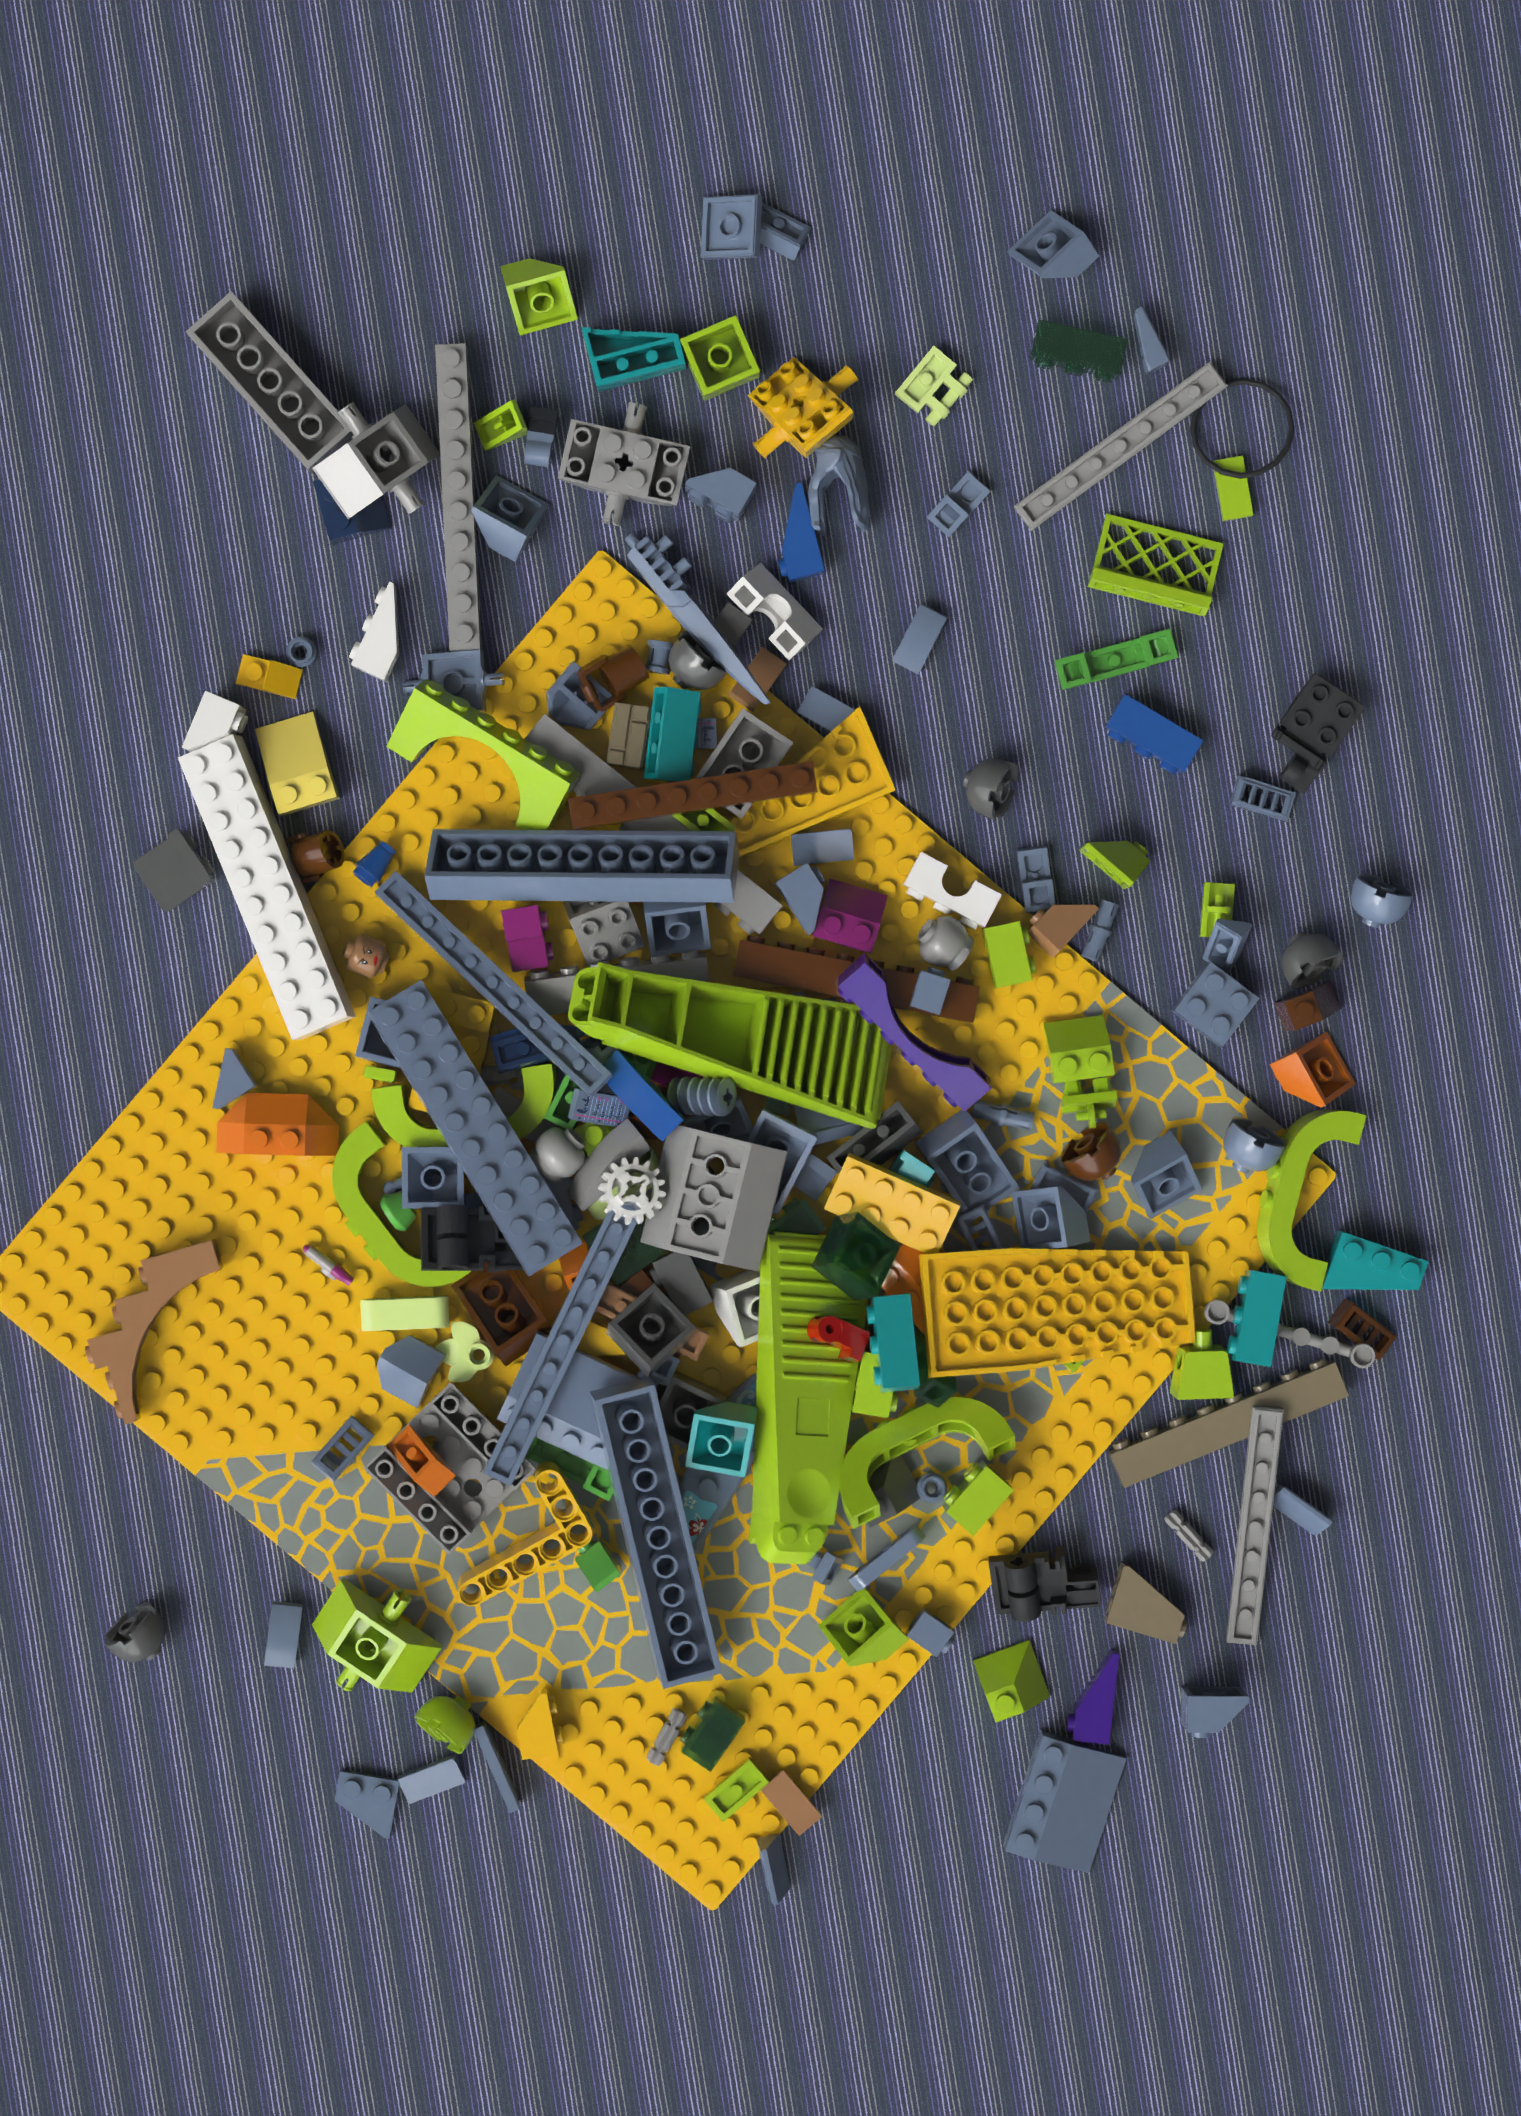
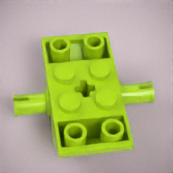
M342 1577L312 1623L327 1655L345 1666L340 1676L336 1679V1684L339 1687L343 1685L346 1679L349 1680L343 1690L352 1691L361 1677L378 1689L412 1693L443 1647L439 1642L400 1617L412 1600L410 1594L406 1593L404 1598L399 1601L405 1590L395 1589L393 1595L384 1606Z

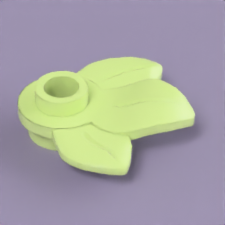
M455 1321L451 1323L453 1338L441 1342L435 1349L446 1354L443 1362L451 1366L448 1380L452 1382H465L470 1380L477 1370L486 1369L491 1365L494 1359V1351L487 1341L480 1339L478 1330L474 1326L466 1322ZM476 1349L483 1350L485 1353L484 1359H475L474 1351Z

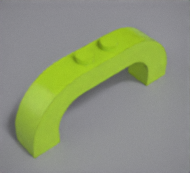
M553 1062L521 1068L524 1083L523 1101L518 1110L506 1118L519 1139L533 1132L545 1120L544 1117L557 1092V1073ZM405 1083L371 1089L376 1116L384 1130L396 1142L404 1147L448 1146L437 1127L423 1124L407 1107L408 1098Z
M1340 1109L1316 1110L1296 1120L1281 1137L1285 1141L1284 1146L1286 1147L1276 1164L1267 1170L1268 1181L1259 1199V1206L1261 1208L1257 1221V1238L1261 1253L1268 1266L1277 1275L1286 1276V1281L1321 1292L1328 1267V1262L1302 1254L1296 1247L1292 1237V1223L1309 1159L1318 1146L1330 1140H1340L1359 1145L1366 1115Z
M365 1121L344 1140L336 1154L332 1169L333 1190L341 1210L348 1218L345 1222L346 1226L355 1237L359 1234L367 1243L363 1247L374 1261L379 1259L392 1274L408 1283L418 1286L435 1287L447 1285L463 1278L471 1271H421V1257L415 1256L405 1249L364 1195L360 1181L362 1169L371 1156L387 1145L371 1123Z
M947 1397L931 1401L919 1408L917 1406L909 1408L903 1413V1416L893 1421L886 1420L880 1423L876 1429L864 1435L851 1447L842 1463L839 1478L841 1499L844 1512L853 1529L881 1516L880 1504L871 1490L869 1482L875 1470L882 1464L946 1433H962L971 1437L978 1443L988 1461H991L1016 1448L1015 1434L1006 1420L995 1409L983 1402L966 1397Z

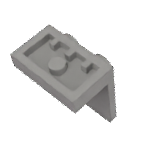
M563 902L588 967H590L591 963L609 961L645 946L628 902Z

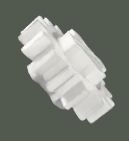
M635 1157L631 1164L628 1163L626 1158H622L620 1160L621 1167L612 1163L609 1166L612 1174L604 1172L601 1176L607 1183H602L598 1186L599 1190L605 1192L599 1198V1202L608 1203L604 1212L608 1213L613 1210L615 1212L614 1221L623 1216L625 1217L626 1225L631 1223L632 1218H635L638 1224H642L644 1220L643 1215L651 1219L655 1216L652 1208L661 1209L662 1204L657 1199L666 1196L665 1192L659 1190V1187L665 1184V1180L656 1179L660 1171L655 1169L651 1172L648 1169L650 1166L649 1161L645 1162L642 1166L639 1165L638 1157ZM627 1171L638 1172L642 1174V1176H630V1174ZM615 1180L618 1186V1194L613 1198L612 1184ZM640 1183L642 1184L635 1195L632 1194L622 1198L628 1187L632 1188ZM648 1185H651L652 1189L650 1202L646 1196V1187ZM622 1206H634L636 1211L626 1210Z

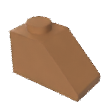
M1052 905L1046 912L1041 908L1029 920L1033 926L1028 930V935L1053 958L1099 908L1096 905Z

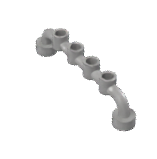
M1214 1299L1206 1304L1204 1315L1209 1322L1216 1325L1226 1321L1232 1322L1234 1310L1229 1309L1225 1302ZM1280 1323L1278 1324L1277 1336L1290 1339L1298 1346L1310 1345L1320 1348L1322 1352L1329 1355L1336 1353L1349 1357L1351 1363L1359 1368H1368L1375 1361V1352L1367 1344L1358 1343L1351 1346L1338 1342L1336 1338L1330 1335L1322 1337L1309 1333L1303 1327L1292 1328Z

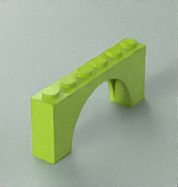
M425 679L417 685L386 747L413 762L424 753L430 742L443 737L461 736L480 741L497 752L514 774L520 794V811L515 826L520 830H552L581 773L574 770L573 766L568 762L558 760L548 754L547 750L542 746L525 740L516 730L499 724L490 714L481 713L464 698L455 697L444 690L441 684Z

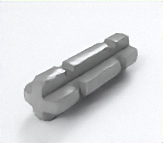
M1174 1509L1169 1512L1164 1518L1165 1522L1172 1529H1175L1174 1532L1190 1550H1194V1554L1200 1561L1204 1562L1209 1559L1214 1553L1212 1548L1206 1542H1202V1537L1187 1521H1183L1184 1517L1177 1510Z
M672 1709L668 1716L669 1721L665 1722L654 1742L655 1747H651L647 1754V1760L657 1766L662 1764L666 1757L665 1752L670 1750L679 1733V1727H682L687 1719V1714L682 1710Z

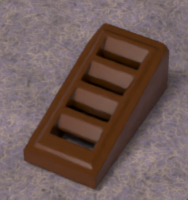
M1347 1299L1341 1302L1328 1320L1331 1326L1355 1344L1364 1343L1370 1346L1378 1334L1382 1333L1383 1336L1373 1348L1375 1359L1380 1361L1397 1338L1396 1335L1354 1302ZM1362 1318L1363 1321L1353 1333L1351 1330L1357 1324L1359 1319ZM1372 1326V1330L1369 1332V1334L1363 1341L1361 1338L1366 1333L1368 1328Z

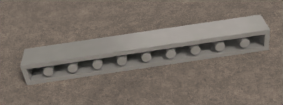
M466 343L435 345L449 650L450 652L482 650L476 520L471 512L475 505L468 348Z
M546 714L542 716L525 737V740L542 746L547 750L548 754L558 760L568 762L573 766L574 770L581 773L572 791L578 797L636 788ZM672 816L621 823V826L618 828L621 831H690ZM739 870L737 872L734 903L713 904L726 916L731 912L738 917L740 921L737 925L749 935H752L754 931L760 935L783 906Z

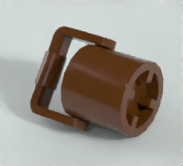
M629 644L608 657L607 655L599 656L581 667L577 673L582 683L580 687L587 701L592 702L593 706L600 712L627 697L626 692L649 679L646 667ZM597 668L610 690L614 693L613 696L601 703L592 682L586 676Z
M325 830L307 836L305 832L284 839L286 845L294 842L291 849L293 864L302 876L308 877L301 880L303 885L319 880V874L339 868L344 862L345 853L342 842L331 830Z

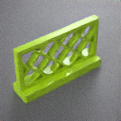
M1106 513L1087 587L1205 617L1210 608L1211 595L1224 543ZM1110 524L1122 526L1128 536L1114 543L1108 533ZM1143 532L1152 534L1157 544L1145 551L1136 539V536ZM1131 540L1139 554L1126 561L1117 547ZM1172 540L1181 541L1186 549L1184 553L1175 558L1172 557L1165 546L1166 543ZM1106 541H1107L1108 544H1109V547L1106 548V549H1104L1105 543H1106ZM1160 547L1168 562L1155 569L1147 554ZM1202 547L1215 550L1213 560L1205 565L1201 564L1194 553ZM1112 550L1121 563L1113 569L1100 566L1102 556ZM1189 555L1198 569L1184 576L1176 562ZM1140 558L1143 559L1150 570L1149 573L1142 577L1134 575L1129 567L1130 564ZM1172 566L1179 580L1172 584L1165 583L1158 572ZM1209 567H1211L1210 573H1209V575H1208V573L1206 572V569H1208ZM1201 573L1207 583L1205 593L1193 590L1187 580Z

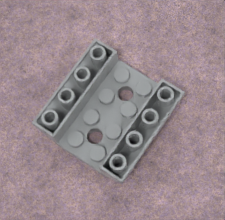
M678 1125L665 1139L658 1167L660 1172L656 1176L657 1180H665V1184L659 1187V1190L665 1192L666 1196L657 1199L662 1204L660 1210L652 1208L655 1216L651 1219L646 1217L640 1242L665 1250L759 1272L788 1152ZM715 1157L721 1158L724 1163V1170L718 1175L711 1174L708 1169L710 1160ZM701 1217L709 1222V1230L704 1235H698L694 1231V1222Z
M452 1382L435 1396L388 1443L390 1444L408 1425L413 1427L422 1438L432 1435L438 1439L439 1448L436 1452L445 1460L456 1476L435 1497L414 1482L387 1445L364 1467L373 1479L448 1555L511 1492L515 1491L537 1470L525 1457L511 1486L483 1473L501 1432ZM477 1479L482 1485V1491L478 1495H469L465 1491V1482L467 1480Z

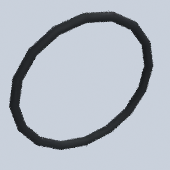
M1245 378L1225 381L1228 385L1227 387L1243 384L1259 387L1277 398L1286 412L1289 427L1285 446L1274 461L1259 470L1241 473L1223 469L1207 458L1198 443L1196 425L1200 410L1204 406L1202 405L1193 412L1190 424L1193 448L1205 465L1221 475L1239 479L1260 476L1279 465L1291 448L1295 431L1292 410L1281 393L1264 382Z

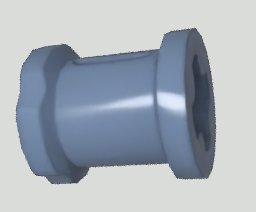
M648 640L647 645L650 648L647 664L644 665L647 672L669 675L668 658L673 644L658 640Z

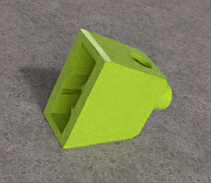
M1195 1329L1196 1341L1194 1345L1179 1346L1177 1349L1170 1394L1177 1400L1234 1398L1227 1350L1220 1345H1212L1211 1329Z

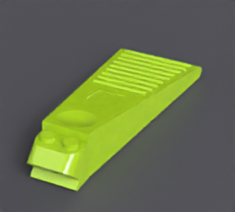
M598 962L597 967L583 968L575 976L568 1018L571 1023L588 1036L602 1040L603 1045L712 1079L715 1077L722 1079L731 1078L735 1082L736 1087L866 1128H876L877 1121L881 1118L892 1045L883 1038L880 1033L881 1029L874 1022L869 1024L861 1016L860 1008L857 1005L628 970Z
M773 1231V1234L767 1235L760 1264L756 1407L758 1408L755 1421L752 1515L748 1541L749 1544H756L760 1556L770 1563L808 1564L824 1544L828 1525H834L840 1489V1471L845 1456L859 1361L847 1362L838 1358L841 1349L828 1343H815L810 1340L807 1334V1325L814 1317L834 1316L864 1330L872 1277L870 1272L873 1269L876 1250L875 1244L873 1242H866V1239L849 1237L830 1238L831 1236L778 1231ZM840 1240L835 1251H831V1244H829L827 1247L828 1251L825 1252V1247L830 1241L834 1242V1248L837 1241Z

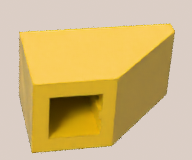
M548 1688L541 1690L518 1724L517 1735L522 1760L557 1754L559 1752V1744H564L561 1726H555L553 1717L554 1714H558L555 1696H549Z

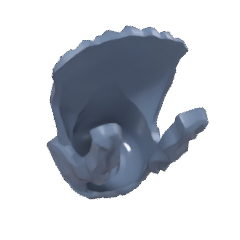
M833 435L815 450L817 456L816 470L808 488L811 525L820 535L827 536L824 493L832 481L839 477L847 487L852 518L856 525L860 527L861 532H865L869 525V488L865 468L862 464L863 459L858 446L853 440L843 435Z

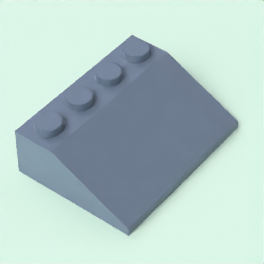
M537 1331L497 1417L498 1420L507 1423L548 1337L547 1334ZM576 1349L535 1437L608 1470L590 1391L640 1379V1377Z
M1040 1729L1003 1841L1005 1851L1034 1861L1089 1873L1127 1758Z

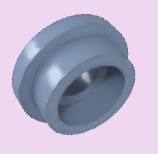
M307 637L293 638L286 647L288 660L297 667L309 666L317 655L315 644ZM299 647L307 649V654L303 658L296 655Z
M926 1473L917 1482V1494L925 1502H939L947 1492L946 1481L937 1473ZM929 1482H934L936 1490L930 1494L927 1492L926 1486Z

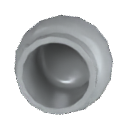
M941 916L935 920L929 919L922 926L917 937L920 940L919 950L922 957L933 966L946 967L949 970L957 969L964 962L974 942L973 937L967 934L964 925L957 919L948 916Z
M553 1127L545 1131L537 1139L535 1148L532 1149V1153L529 1156L544 1176L557 1183L562 1181V1177H570L582 1167L585 1161V1153L582 1148L585 1146V1143L571 1128L563 1130L559 1127Z

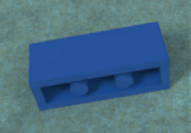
M1126 694L1121 697L1104 726L1109 731L1108 737L1120 744L1127 741L1135 746L1133 750L1135 753L1148 760L1151 756L1161 762L1159 766L1173 775L1176 772L1182 774L1186 771L1204 741Z

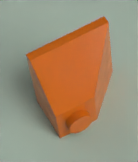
M1328 1032L1322 1033L1270 1064L1276 1079L1280 1082L1285 1092L1319 1107L1326 1106L1356 1085Z

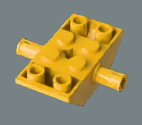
M795 357L781 365L774 374L760 383L748 395L750 400L773 426L761 438L752 443L755 449L765 459L785 441L789 442L801 455L807 458L853 419L852 409L838 396L854 382L858 381L855 373L845 365L843 369L827 382H821Z

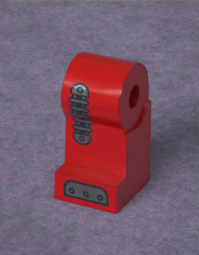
M817 1316L812 1318L807 1325V1334L810 1340L815 1343H828L841 1349L838 1358L847 1362L861 1361L870 1332L834 1316Z

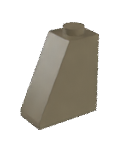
M1121 1561L1103 1618L1104 1621L1110 1625L1176 1644L1178 1637L1183 1638L1186 1631L1187 1620H1184L1185 1615L1129 1564Z

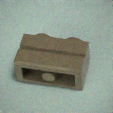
M615 703L606 760L608 765L643 770V765L646 762V744L652 709L650 707Z

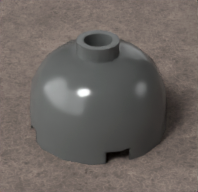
M683 631L671 647L668 661L670 669L674 673L673 680L684 689L690 687L695 690H707L715 687L727 675V672L709 656L687 631Z
M990 758L981 761L975 766L973 771L969 770L966 773L963 787L966 788L968 803L976 813L992 820H997L996 817H1003L1015 793L1014 790H1010L1012 780L1018 781L1017 764L1004 759Z
M1300 932L1289 939L1290 945L1286 947L1281 958V969L1291 988L1294 986L1295 989H1301L1322 980L1323 976L1320 974L1329 968L1331 973L1335 971L1343 962L1344 957L1334 942L1324 934L1310 933L1305 935L1304 932Z
M148 1602L137 1605L135 1608L138 1612L128 1618L126 1612L107 1632L105 1638L109 1642H104V1645L117 1658L130 1663L140 1662L145 1659L149 1661L161 1652L162 1648L160 1646L166 1634L164 1620L157 1609Z

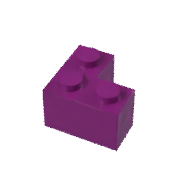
M538 905L502 910L505 939L508 942L512 972L550 967L549 960H554L552 942H546L544 930H550L547 912L541 911Z

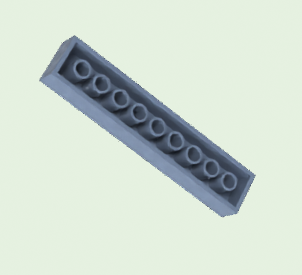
M433 829L424 877L430 900L734 903L739 849L736 832Z
M422 980L368 1011L371 1021L528 1276L533 1275L583 1244Z
M643 1377L590 1391L658 1680L663 1689L720 1674L722 1673L655 1384L650 1377Z

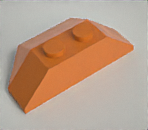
M246 1093L217 1122L216 1153L336 1156L339 1150L340 1125L309 1094Z

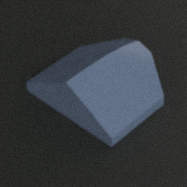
M572 661L546 692L548 714L561 725L590 730L605 711H598L592 702L587 701L580 687L582 683L577 675L581 667ZM589 674L586 675L588 680L592 682L599 696L600 703L613 696Z
M412 1335L407 1336L386 1347L377 1363L381 1388L408 1404L419 1408L446 1354Z

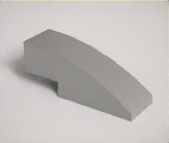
M628 1118L598 1144L585 1160L567 1191L582 1212L605 1194L604 1191L598 1189L599 1184L607 1183L601 1176L604 1172L612 1174L609 1168L612 1163L621 1167L620 1160L626 1158L628 1163L631 1164L635 1157L639 1158L651 1149ZM615 1180L613 1181L612 1189L617 1186Z

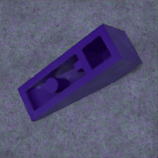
M1116 1649L1109 1650L1074 1704L1073 1714L1068 1713L1066 1731L1071 1732L1070 1736L1073 1741L1107 1745L1110 1743L1119 1653Z

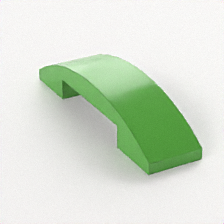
M1166 629L1112 646L1055 660L1054 663L1061 688L1065 690L1178 658L1171 630Z
M534 1437L525 1456L528 1460L531 1459L539 1464L545 1461L557 1464L566 1478L583 1486V1489L610 1502L614 1492L608 1470Z

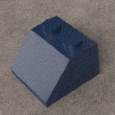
M321 480L313 481L329 541L333 545L391 529L382 496L347 519Z

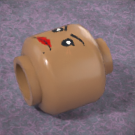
M362 933L354 941L348 940L342 956L347 958L346 965L348 970L372 978L377 973H383L390 952L386 950V943L384 941Z

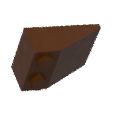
M485 1262L483 1271H471L451 1285L505 1367L528 1352L537 1331L547 1335L551 1331V1324L514 1270L488 1272V1262Z

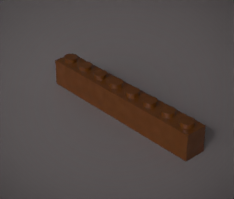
M813 761L579 796L568 798L572 827L574 830L815 794L818 791Z
M749 935L747 936V941L740 940L733 976L843 998L838 992V976L854 963L855 956L837 953L836 958L824 956L825 950L807 947L805 953L795 951V944L777 941V946L775 947L765 945L764 938ZM873 960L886 973L887 989L894 1008L973 1023L980 987L973 986L974 980L956 977V982L950 981L940 1015H936L909 1006L918 975L914 974L915 968L897 965L896 970L884 968L885 962Z

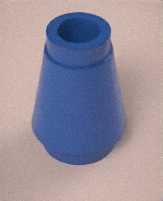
M381 841L379 845L355 864L356 868L353 874L364 884L372 887L375 883L380 882L393 855L396 853L395 850L387 843Z

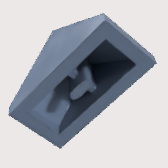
M225 1048L212 1108L222 1109L258 1086L235 1049Z

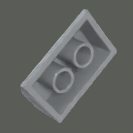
M742 708L695 779L776 767L793 742ZM753 803L723 808L742 819Z

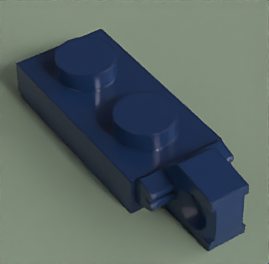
M575 1029L566 1030L579 1043ZM524 1034L491 1043L499 1074L550 1060Z

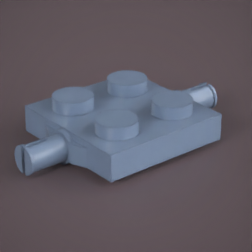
M457 651L422 655L423 670L420 680L403 681L402 685L405 686L403 687V692L406 694L412 693L414 688L425 679L435 681L455 697L467 700L470 706L476 710L486 712L487 686L504 685L505 680L503 679H505L503 672L486 673L484 668V651Z

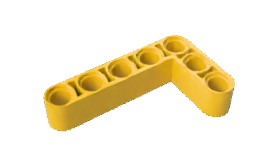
M545 1461L540 1463L536 1467L537 1470L534 1471L537 1490L556 1522L464 1572L459 1577L457 1583L458 1596L463 1604L467 1606L479 1605L590 1542L593 1533L590 1520L557 1464ZM547 1473H552L557 1477L550 1484H545L540 1479ZM561 1499L571 1501L570 1506L566 1509H559L555 1505ZM577 1524L586 1527L585 1531L579 1535L571 1533L570 1530ZM550 1539H555L559 1542V1545L554 1549H547L543 1546ZM523 1554L533 1557L527 1564H521L517 1561L518 1557ZM495 1569H502L506 1572L505 1576L500 1579H495L490 1574ZM468 1584L479 1586L478 1591L472 1594L465 1592L463 1589Z

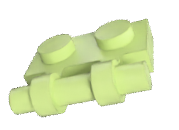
M933 346L898 388L895 395L916 413H919L926 404L932 411L925 420L935 427L941 418L945 419L950 413L949 408L958 397L962 398L967 393L966 388L973 379L965 372H963L958 380L954 379L950 374L957 367V364ZM944 384L949 388V391L938 401L933 395Z

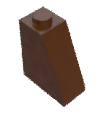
M1331 981L1274 1003L1284 1031L1299 1030L1324 1020L1341 1009Z

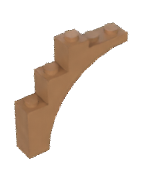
M215 1239L141 1260L142 1267L138 1268L140 1279L143 1285L148 1284L149 1290L114 1300L115 1306L112 1307V1314L115 1323H121L122 1329L87 1340L88 1346H85V1352L89 1363H94L95 1369L108 1366L109 1371L105 1372L106 1381L109 1389L115 1390L118 1400L114 1401L115 1412L118 1419L123 1418L124 1424L136 1422L141 1418L136 1396L137 1367L141 1348L151 1325L164 1306L183 1288L200 1277L223 1268Z

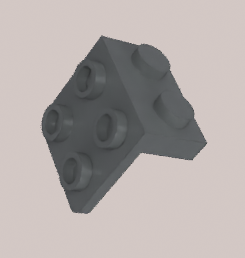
M179 828L167 834L168 839L133 863L134 869L161 909L166 912L171 911L216 880L212 875L215 869L206 856L201 858L195 850L198 844L188 830L183 832Z

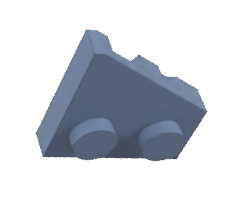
M341 1769L335 1802L382 1837L390 1839L399 1782L396 1778Z

